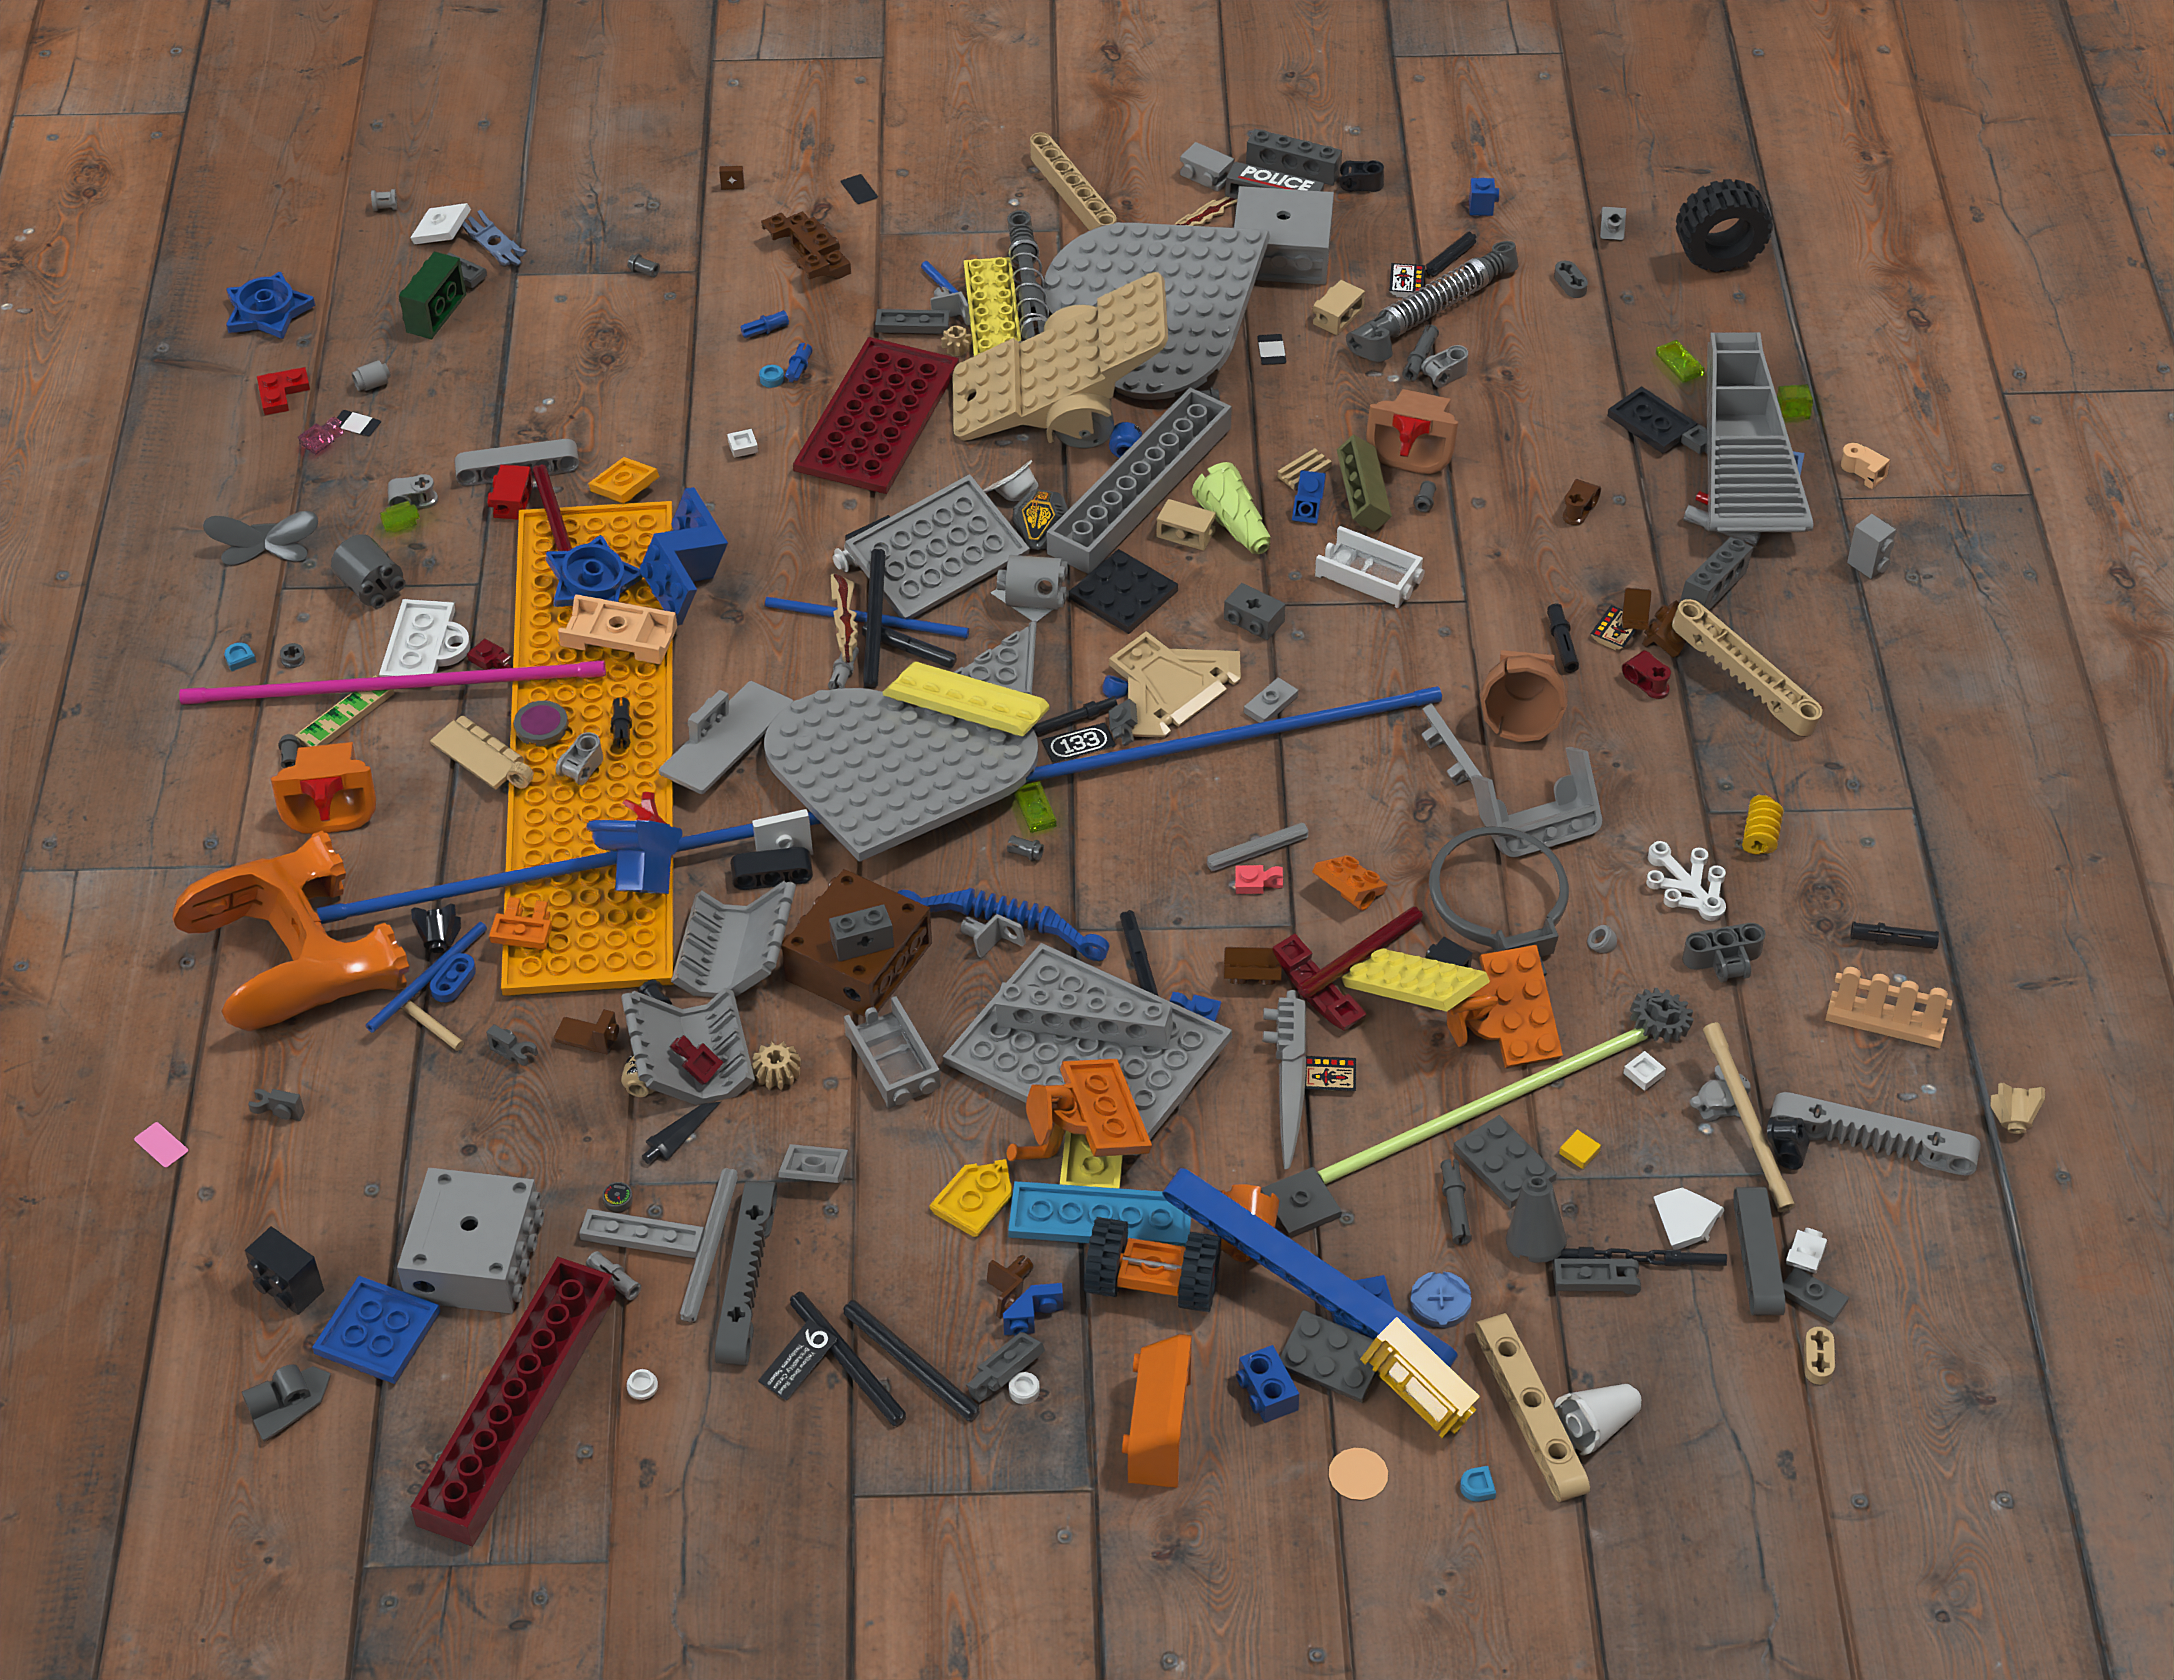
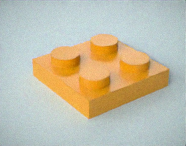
M623 457L590 481L588 485L591 492L624 504L632 500L640 491L649 487L660 476L657 468Z

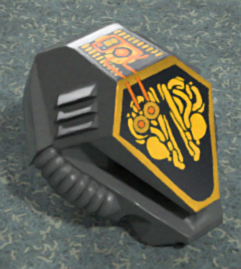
M1034 489L1026 494L1013 508L1012 518L1014 527L1024 537L1023 541L1029 548L1047 549V531L1068 511L1066 502L1058 492Z

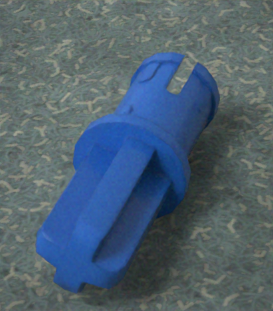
M783 310L766 317L762 315L759 320L741 325L740 329L745 338L764 332L769 334L771 330L789 325L787 313Z
M800 343L795 355L790 357L789 367L785 373V377L789 379V382L798 381L802 371L807 369L808 359L813 352L809 344L803 350L805 343Z

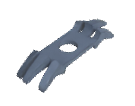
M481 209L477 213L486 227L481 226L471 216L467 219L474 230L465 221L463 222L462 227L468 235L490 252L500 265L513 264L518 266L522 263L510 250L512 249L516 256L519 257L524 256L527 251L520 248L513 240L511 241L486 217ZM492 238L501 239L497 245L488 244Z

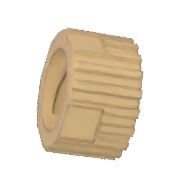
M515 762L506 773V777L512 785L523 789L533 779L534 772L528 765L522 762Z

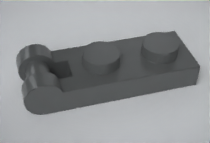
M1554 1259L1555 1291H1623L1631 1295L1641 1291V1282L1637 1278L1639 1273V1263L1637 1260ZM1617 1273H1621L1625 1277H1617Z

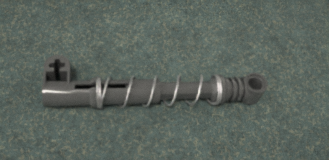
M1017 210L1010 213L1007 218L1011 241L1009 256L1011 265L1018 269L1013 273L1012 278L1015 282L1021 284L1015 289V294L1019 297L1020 301L1017 309L1022 314L1019 322L1023 340H1027L1035 336L1034 329L1038 328L1039 334L1043 332L1044 325L1049 317V309L1045 304L1047 295L1043 289L1042 264L1038 259L1039 247L1034 240L1031 216L1027 211ZM1036 261H1038L1040 266L1039 271L1035 270L1033 267V264ZM1020 271L1022 282L1015 279V274ZM1039 275L1042 280V286L1035 280ZM1037 320L1038 326L1033 327V321Z

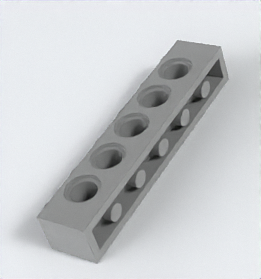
M1002 982L995 1003L999 1027L1161 1049L1168 1048L1173 1031L1172 1007L1169 1004Z

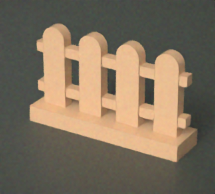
M1846 967L1843 970V974H1836L1835 983H1840L1838 992L1832 991L1825 1021L1940 1048L1948 1019L1942 1017L1944 1009H1951L1953 1001L1947 999L1948 993L1946 990L1933 988L1930 994L1918 992L1919 986L1913 981H1904L1901 987L1889 985L1890 979L1884 974H1875L1872 977V981L1860 978L1861 972L1855 967ZM1857 988L1869 990L1867 999L1856 996ZM1886 995L1898 997L1896 1006L1884 1003ZM1915 1002L1927 1004L1924 1013L1913 1010Z

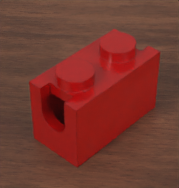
M500 465L498 475L493 477V492L488 494V507L494 509L493 518L519 520V510L527 509L533 488L530 466Z

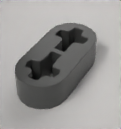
M1566 260L1560 261L1555 265L1554 278L1565 293L1572 298L1585 296L1588 281L1573 262Z

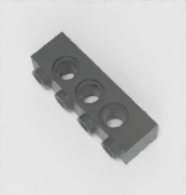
M1254 129L1247 141L1246 164L1334 186L1340 175L1342 150L1286 135Z
M1730 537L1685 581L1680 602L1685 599L1696 600L1709 610L1747 572L1753 547L1745 544L1740 539Z

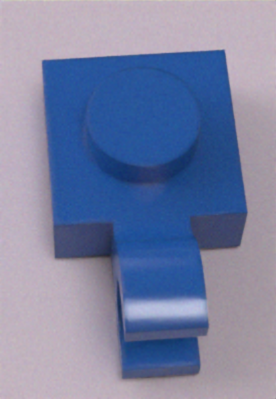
M1172 992L1170 1002L1216 1022L1221 1009V1001L1195 994L1192 1001L1179 992Z

